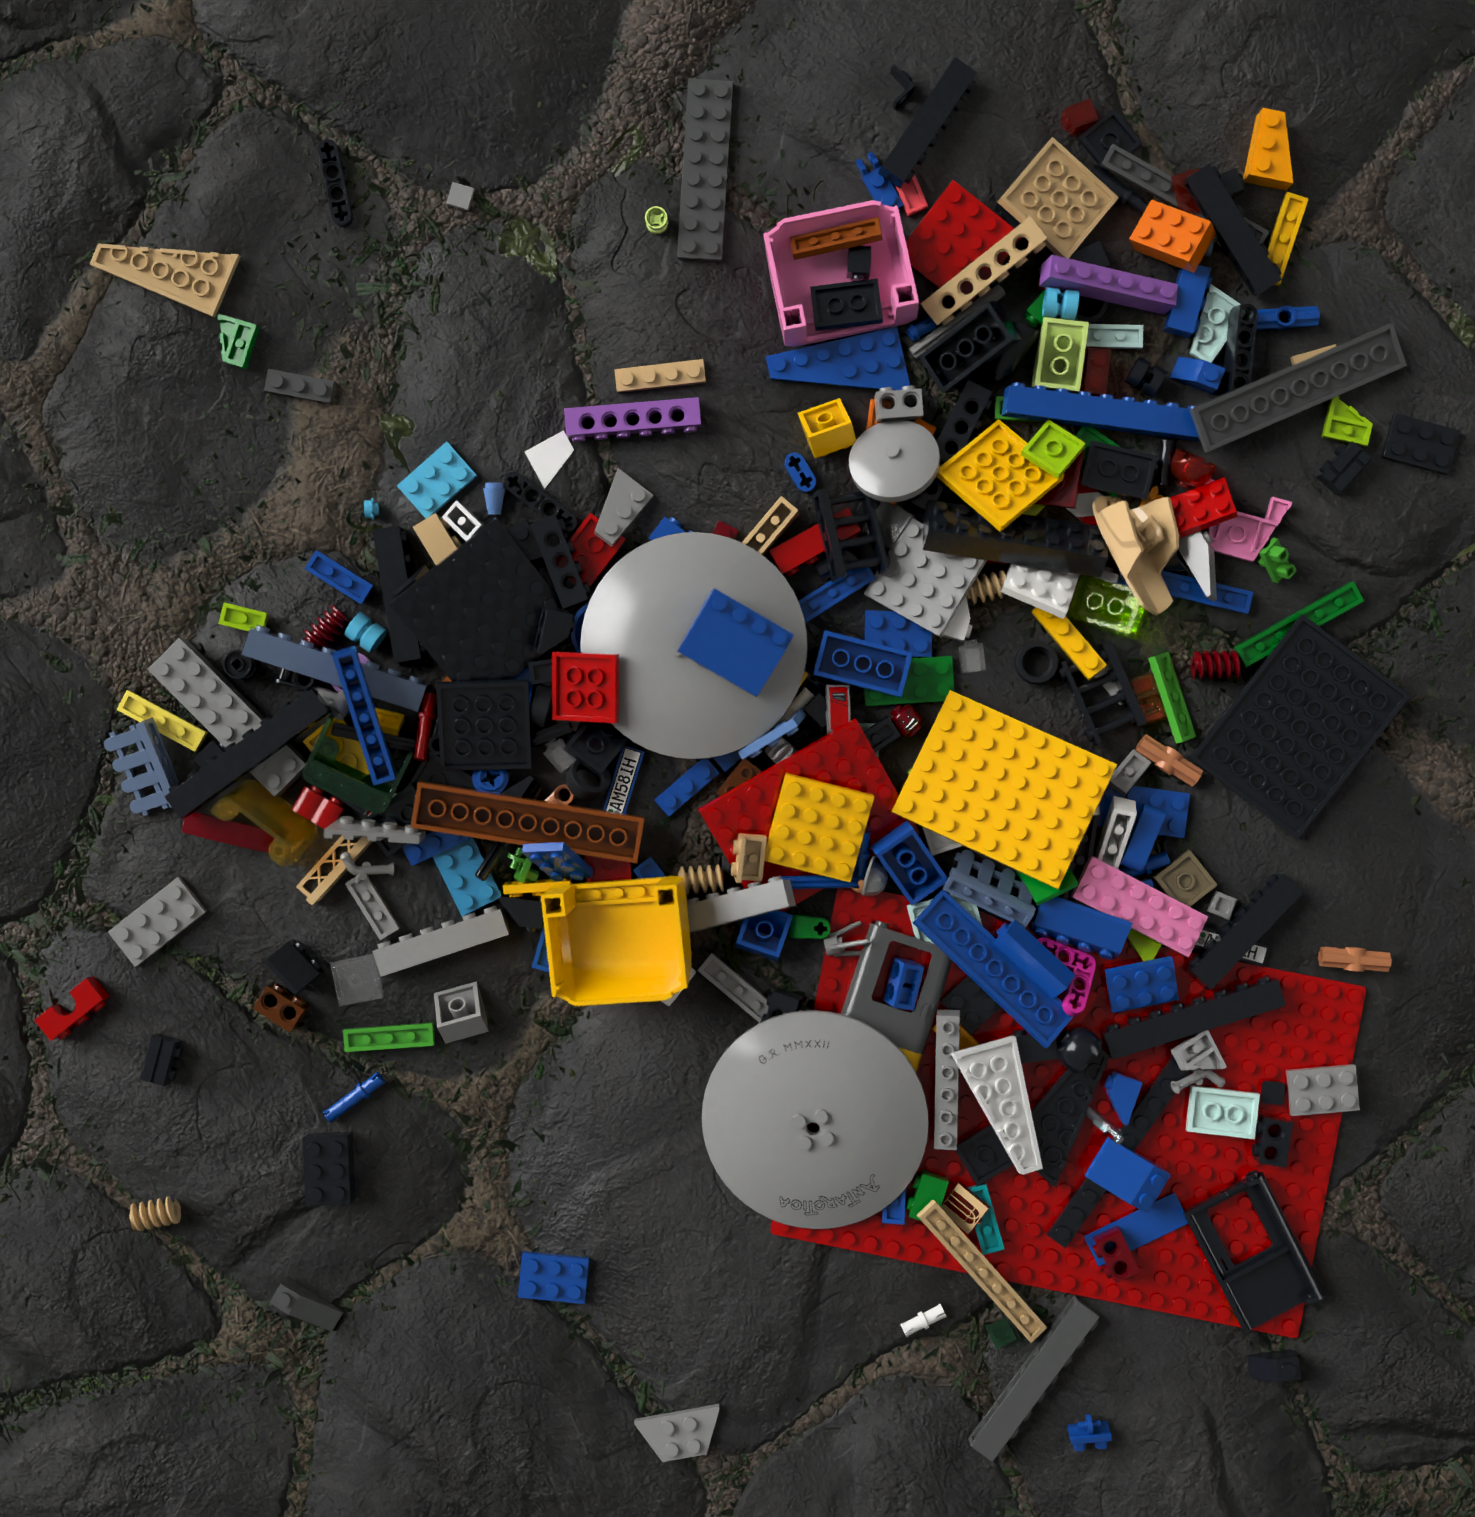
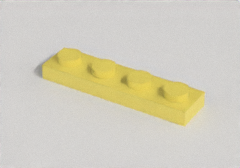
M130 690L126 691L117 708L118 711L138 722L153 717L159 733L194 752H198L208 733Z

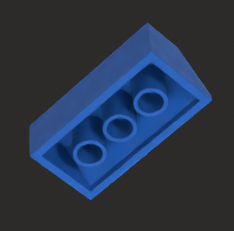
M1055 897L1036 906L1029 930L1034 931L1037 936L1051 937L1060 944H1072L1078 946L1077 948L1083 952L1092 951L1098 953L1104 959L1112 960V958L1116 959L1121 953L1132 927V922Z

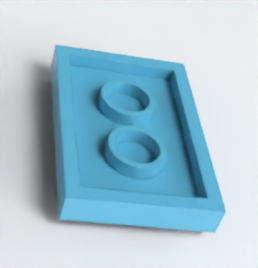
M445 442L401 481L397 487L425 518H428L447 504L473 481L477 475L452 446Z

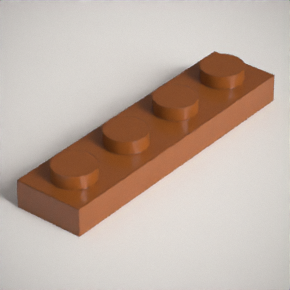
M879 217L790 237L794 260L883 240Z

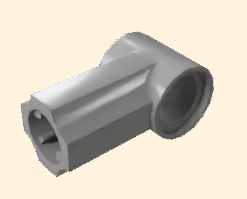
M313 686L311 688L318 691L332 710V713H330L332 717L343 720L350 711L343 690L337 693L320 686Z

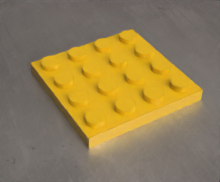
M998 419L941 465L936 477L1001 532L1064 479L1065 474L1063 473L1059 479H1056L1021 456V451L1028 443Z
M785 773L766 844L764 861L851 883L874 795Z

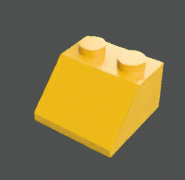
M840 398L798 413L814 458L826 456L840 449H846L855 443L856 437L853 425Z

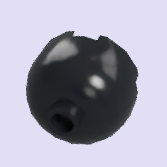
M1075 1027L1068 1031L1065 1030L1058 1037L1057 1056L1066 1069L1072 1073H1078L1089 1066L1086 1062L1092 1055L1095 1057L1098 1055L1102 1041L1094 1032L1087 1028Z

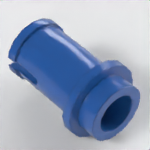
M930 316L915 325H909L906 332L911 341H919L920 337L937 328L935 322H931L932 318Z

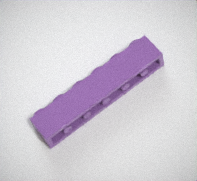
M1051 255L1041 265L1039 286L1059 288L1063 292L1066 289L1079 291L1080 296L1163 315L1176 306L1178 284Z

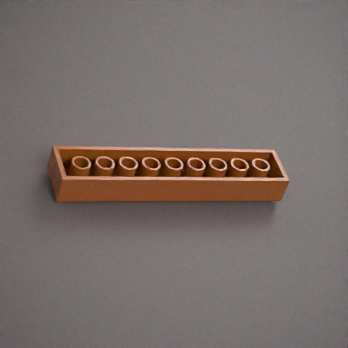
M420 781L417 784L411 828L518 845L564 842L576 854L637 863L644 817Z

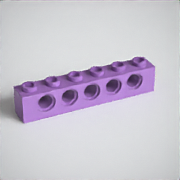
M699 397L564 408L566 436L568 439H572L573 442L585 441V437L604 440L608 439L609 435H617V438H628L633 433H639V436H651L652 432L661 431V434H673L675 430L682 429L685 433L696 432L697 428H702ZM675 412H682L684 418L680 422H675L672 420V415ZM652 414H660L662 416L661 421L657 424L651 423L649 419ZM632 415L639 417L638 424L634 426L627 423L628 418ZM609 417L617 419L614 427H607L605 425V421ZM592 419L595 421L593 428L585 429L583 428L584 421Z

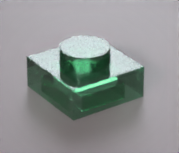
M1006 1317L986 1326L996 1349L1016 1340V1336Z

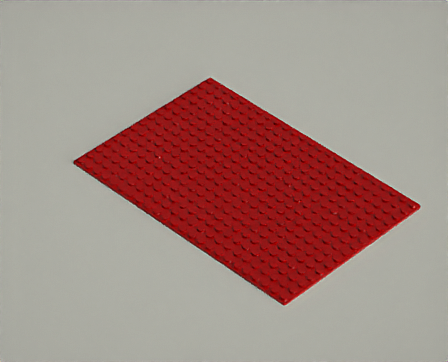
M837 888L830 923V933L861 921V925L838 936V938L842 937L844 943L866 939L870 924L876 923V920L888 923L889 929L915 937L906 906L910 905L904 895L882 891L875 896L864 897L851 888ZM978 910L982 926L988 932L999 929L1004 923L1007 925L1011 923L1006 919L1003 922ZM1030 920L1027 925L1029 933L1036 939L1042 938L1037 936L1034 931L1029 930L1032 922ZM1046 937L1047 939L1057 942L1054 938ZM1127 939L1116 959L1108 960L1100 957L1098 953L1092 951L1084 952L1095 959L1096 968L1090 989L1099 995L1079 1027L1087 1028L1094 1032L1101 1039V1049L1106 1053L1107 1050L1101 1035V1031L1106 1029V1025L1112 1023L1121 1025L1127 1023L1128 1018L1134 1016L1143 1018L1149 1016V1012L1157 1009L1166 1011L1173 1004L1183 1002L1185 1005L1191 1003V999L1198 996H1205V998L1214 996L1213 992L1226 989L1230 991L1235 989L1237 984L1243 982L1252 984L1257 982L1256 979L1262 976L1269 975L1270 978L1278 979L1286 1006L1208 1030L1227 1066L1225 1069H1213L1212 1071L1225 1079V1085L1217 1087L1208 1078H1204L1203 1084L1200 1086L1254 1092L1261 1095V1085L1264 1080L1283 1082L1285 1084L1284 1103L1282 1105L1265 1104L1259 1098L1257 1120H1260V1115L1285 1118L1293 1122L1286 1168L1260 1164L1254 1160L1252 1145L1254 1142L1256 1143V1133L1255 1139L1186 1131L1190 1086L1181 1089L1178 1094H1174L1135 1149V1152L1159 1164L1171 1174L1156 1201L1175 1193L1184 1211L1244 1179L1245 1175L1250 1171L1257 1170L1258 1172H1263L1312 1268L1342 1112L1291 1116L1286 1070L1352 1064L1366 988L1361 985L1238 961L1212 990L1204 989L1186 971L1190 966L1188 962L1198 953L1191 952L1190 956L1186 957L1168 947L1161 946L1154 959L1167 956L1173 958L1179 1000L1112 1013L1104 969L1143 961L1136 950L1132 949ZM891 941L872 994V999L889 1005L883 1001L893 957L914 960L924 966L917 996L918 1000L932 955L930 952ZM864 944L847 947L844 951H862ZM1072 944L1066 945L1068 947L1079 950L1077 948L1078 946ZM825 950L813 1010L841 1014L860 956H827ZM1058 953V957L1062 962L1069 961L1066 953ZM1083 961V968L1086 969V962ZM954 962L952 963L941 998L967 976ZM940 1001L937 1009L948 1010ZM1001 1007L971 1035L980 1044L1008 1037V1034H1013V1030L1024 1028ZM901 1009L907 1012H912V1010ZM936 1011L916 1072L926 1097L928 1136L924 1155L915 1175H919L921 1170L947 1177L949 1183L943 1203L961 1219L966 1220L965 1222L972 1224L973 1220L966 1217V1215H970V1211L967 1209L969 1208L967 1200L954 1189L958 1184L966 1188L976 1185L956 1150L934 1149L936 1032L932 1027L936 1024ZM1065 1027V1028L1060 1032V1034H1061L1063 1031H1065V1030L1068 1031V1030H1070V1029H1068V1028ZM1060 1034L1056 1037L1057 1044L1059 1042L1058 1037L1060 1036ZM1191 1036L1114 1060L1108 1059L1101 1079L1098 1081L1093 1093L1092 1101L1086 1110L1085 1118L1074 1145L1071 1147L1066 1159L1067 1162L1064 1169H1062L1056 1188L1038 1172L1033 1171L1022 1175L1018 1173L1014 1165L985 1181L1004 1250L983 1256L1006 1281L1241 1328L1189 1224L1130 1251L1140 1273L1117 1284L1112 1277L1107 1278L1102 1268L1103 1265L1098 1267L1084 1236L1139 1210L1138 1208L1106 1190L1066 1248L1046 1234L1085 1179V1173L1107 1137L1113 1139L1118 1132L1116 1127L1120 1129L1123 1125L1107 1096V1088L1104 1087L1107 1076L1111 1075L1114 1070L1137 1078L1142 1082L1135 1103L1136 1106L1171 1057V1050ZM1059 1059L1021 1063L1030 1109L1036 1105L1066 1070ZM960 1069L958 1080L957 1143L990 1124ZM809 1123L807 1125L808 1130L811 1132H817L820 1129L817 1123ZM1273 1124L1269 1127L1268 1133L1270 1135L1277 1131V1125ZM1268 1147L1265 1150V1157L1273 1154V1147ZM914 1177L907 1185L906 1203L908 1197H913L915 1188H912ZM1245 1191L1208 1209V1216L1233 1264H1238L1271 1245V1241ZM883 1209L857 1223L829 1229L799 1228L774 1220L771 1223L770 1231L774 1235L968 1273L922 1221L909 1217L907 1209L905 1225L882 1223ZM958 1226L982 1253L975 1227L967 1234ZM1117 1262L1114 1269H1122L1125 1262ZM1302 1302L1252 1330L1297 1338L1305 1304Z

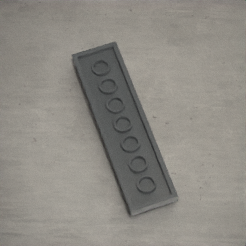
M688 78L677 259L722 262L733 81Z

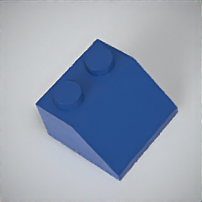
M778 910L744 919L735 947L778 962L793 915Z

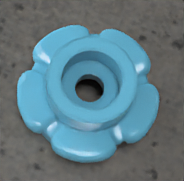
M374 498L364 500L365 518H371L372 520H374L375 516H379V503L374 502Z

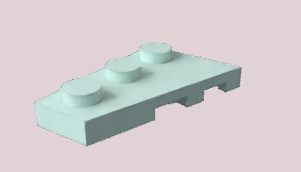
M1212 284L1207 291L1206 304L1200 315V326L1197 333H1195L1190 350V355L1194 358L1212 363L1227 341L1230 310L1234 306L1241 305ZM1244 310L1241 311V317L1243 318L1245 315Z

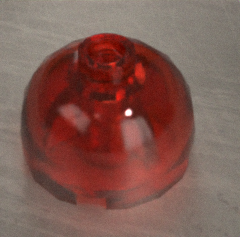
M1176 448L1171 459L1170 470L1172 475L1178 479L1177 484L1189 489L1190 486L1200 487L1207 484L1214 476L1218 466L1212 462L1207 464L1203 460L1204 458Z

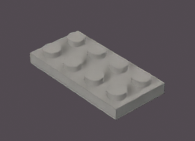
M177 877L109 930L108 933L134 967H137L204 915L207 910L182 878Z

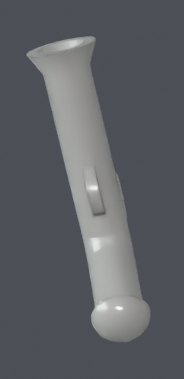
M343 852L340 855V860L343 861L347 870L351 874L356 875V884L361 880H365L367 875H394L393 863L371 866L366 861L362 863V866H356L349 852Z
M1192 1070L1191 1075L1179 1081H1172L1171 1088L1178 1094L1181 1089L1194 1083L1197 1086L1202 1085L1204 1078H1208L1217 1087H1223L1225 1079L1212 1070Z

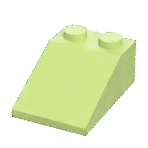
M1043 317L1031 387L1040 385L1052 390L1063 388L1070 390V392L1080 391L1089 322Z

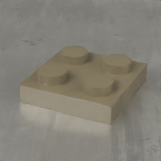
M1189 849L1153 876L1166 895L1189 907L1217 886L1213 878Z

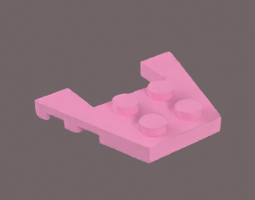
M1206 479L1205 484H1208L1215 480ZM1271 497L1265 519L1237 511L1238 517L1207 528V532L1213 540L1211 546L1214 552L1253 562L1270 538L1269 536L1282 520L1286 511L1291 507L1292 502Z

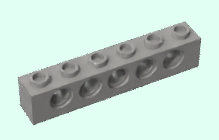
M937 1009L934 1149L957 1150L959 1067L951 1053L959 1051L960 1010Z

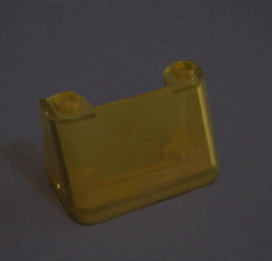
M250 779L244 781L221 798L210 810L217 818L224 821L231 820L238 813H242L275 838L269 847V855L281 867L295 864L317 834L316 825L312 821L291 810L292 806L279 796L274 797L258 780Z

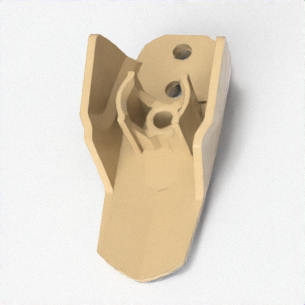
M1111 496L1096 498L1092 504L1095 519L1119 570L1140 605L1154 615L1161 614L1173 602L1161 576V571L1179 549V532L1171 499L1169 497L1160 498L1131 510L1128 502L1117 496L1115 498Z

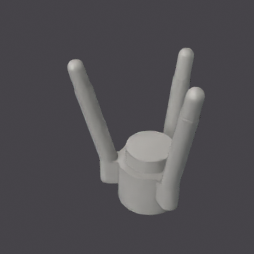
M857 921L836 932L829 933V938L824 939L827 956H860L861 951L844 950L847 947L868 944V939L844 943L843 938H838V936L861 925L862 922Z

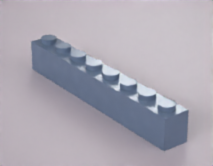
M257 625L256 628H250L242 655L342 687L332 657L333 652L336 650L323 647L321 650L313 647L314 643L302 639L299 643L291 640V635L281 632L278 635L269 633L270 629L264 626ZM367 661L366 664L361 663L372 697L418 712L426 689V684L422 683L423 679L410 675V678L401 676L402 672L391 668L388 671L379 669V664Z

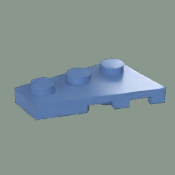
M800 708L790 720L783 719L772 728V731L766 732L759 739L741 748L738 754L742 759L747 756L750 758L757 756L762 752V747L766 745L772 747L780 741V736L785 733L787 736H790L799 730L798 725L807 714L803 708Z

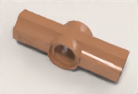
M1147 734L1137 744L1135 751L1154 762V765L1163 772L1174 775L1191 787L1200 779L1203 770L1184 759V756L1173 748L1162 745Z
M1325 946L1321 947L1318 953L1319 966L1343 968L1349 971L1364 972V970L1389 972L1392 962L1389 952L1369 951L1357 947L1337 948Z

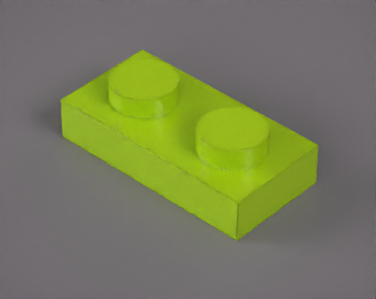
M224 602L218 624L249 631L251 627L256 628L257 625L266 627L269 613Z

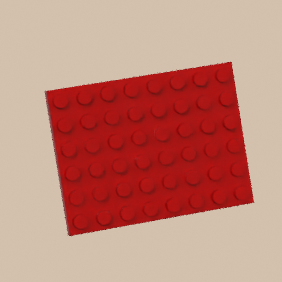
M856 719L849 721L698 809L730 865H732V862H736L733 845L734 840H738L739 833L766 835L768 840L785 773L874 795L865 833L866 831L871 832L869 851L871 854L868 860H871L873 855L876 856L870 846L905 821L910 823L917 834L920 833L915 823L891 812L899 794ZM764 861L763 876L760 882L761 885L769 883V878L776 876H815L818 874ZM749 880L741 881L745 889H748L747 884L759 882ZM824 888L792 889L795 903H800ZM789 908L782 909V910H779V911L784 912V911L788 910Z

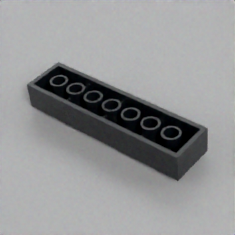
M928 500L923 517L924 551L1101 577L1108 560L1107 544L1098 525L1021 514L1000 532L971 506Z

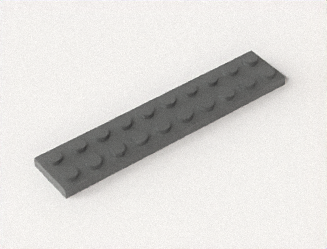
M1390 323L1189 410L1204 452H1209L1407 365L1393 323Z

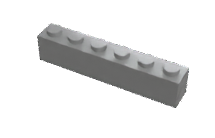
M781 876L769 878V883L761 885L759 881L747 884L748 889L740 890V887L728 889L725 895L720 896L719 892L706 895V900L699 901V898L687 900L690 933L796 906L790 879H782Z
M495 905L483 909L484 914L476 916L474 912L462 916L463 921L457 923L454 922V919L441 923L442 928L436 930L433 929V926L420 930L421 935L412 937L410 933L398 937L399 942L391 944L389 940L377 944L378 949L372 952L380 976L382 977L509 935L511 930L504 908L497 909Z

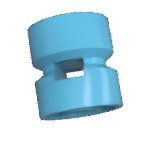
M1047 287L1043 299L1042 317L1056 318L1059 315L1061 319L1075 320L1079 304V291L1066 289L1064 292H1061L1059 288Z
M359 612L349 623L344 635L354 642L360 641V647L372 653L383 641L387 630L378 623L371 624V619L364 613Z

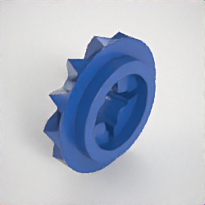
M506 769L488 770L491 776H498L494 779V787H492L489 781H484L487 778V770H474L472 781L477 790L498 794L505 790L508 784V772Z

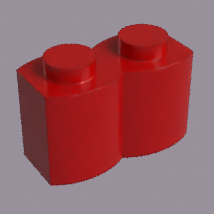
M312 784L311 787L305 786L291 810L323 829L343 815L346 807L342 805L343 801L335 796L328 798L323 794L324 790Z

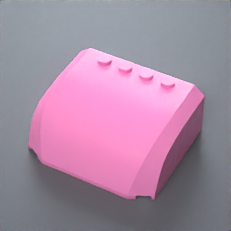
M874 200L784 218L777 223L776 227L768 233H764L769 273L785 346L797 347L904 325L917 319L919 300L898 206L891 207ZM879 217L883 240L859 246H872L869 279H878L883 323L815 331L810 287L851 282V278H847L849 248L794 260L790 237Z

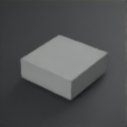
M452 182L446 204L469 212L475 189Z
M1215 890L1207 911L1230 920L1238 899Z

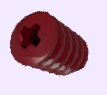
M330 605L332 613L324 611L325 620L320 617L317 618L319 625L310 624L313 629L312 632L307 629L304 630L306 634L304 640L314 643L313 647L321 649L320 646L328 647L327 640L335 641L333 633L340 636L342 632L339 627L346 630L348 627L346 621L351 622L334 605Z
M1195 651L1190 664L1191 677L1194 679L1195 674L1198 673L1200 679H1203L1204 674L1207 673L1209 679H1212L1213 674L1216 673L1218 679H1221L1222 674L1225 673L1227 679H1230L1231 674L1234 673L1236 679H1239L1241 666L1237 652L1230 651L1228 655L1227 651H1221L1219 655L1217 651H1212L1210 655L1208 651H1204L1201 655L1199 651Z

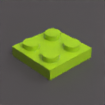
M1048 419L1023 448L1021 456L1056 479H1059L1083 451L1086 443Z

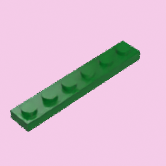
M1351 581L1233 648L1237 652L1243 667H1248L1269 655L1300 614L1306 616L1316 625L1321 626L1362 603L1364 600L1354 581Z

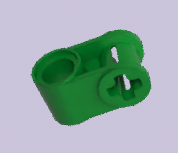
M790 914L793 915L787 937L823 939L829 935L831 930L830 923L826 918ZM819 922H823V926L827 927V930H823L822 934H819L818 930L814 929V926H818Z

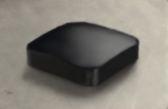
M1264 1080L1261 1085L1260 1101L1265 1104L1282 1105L1284 1103L1285 1084L1278 1081Z

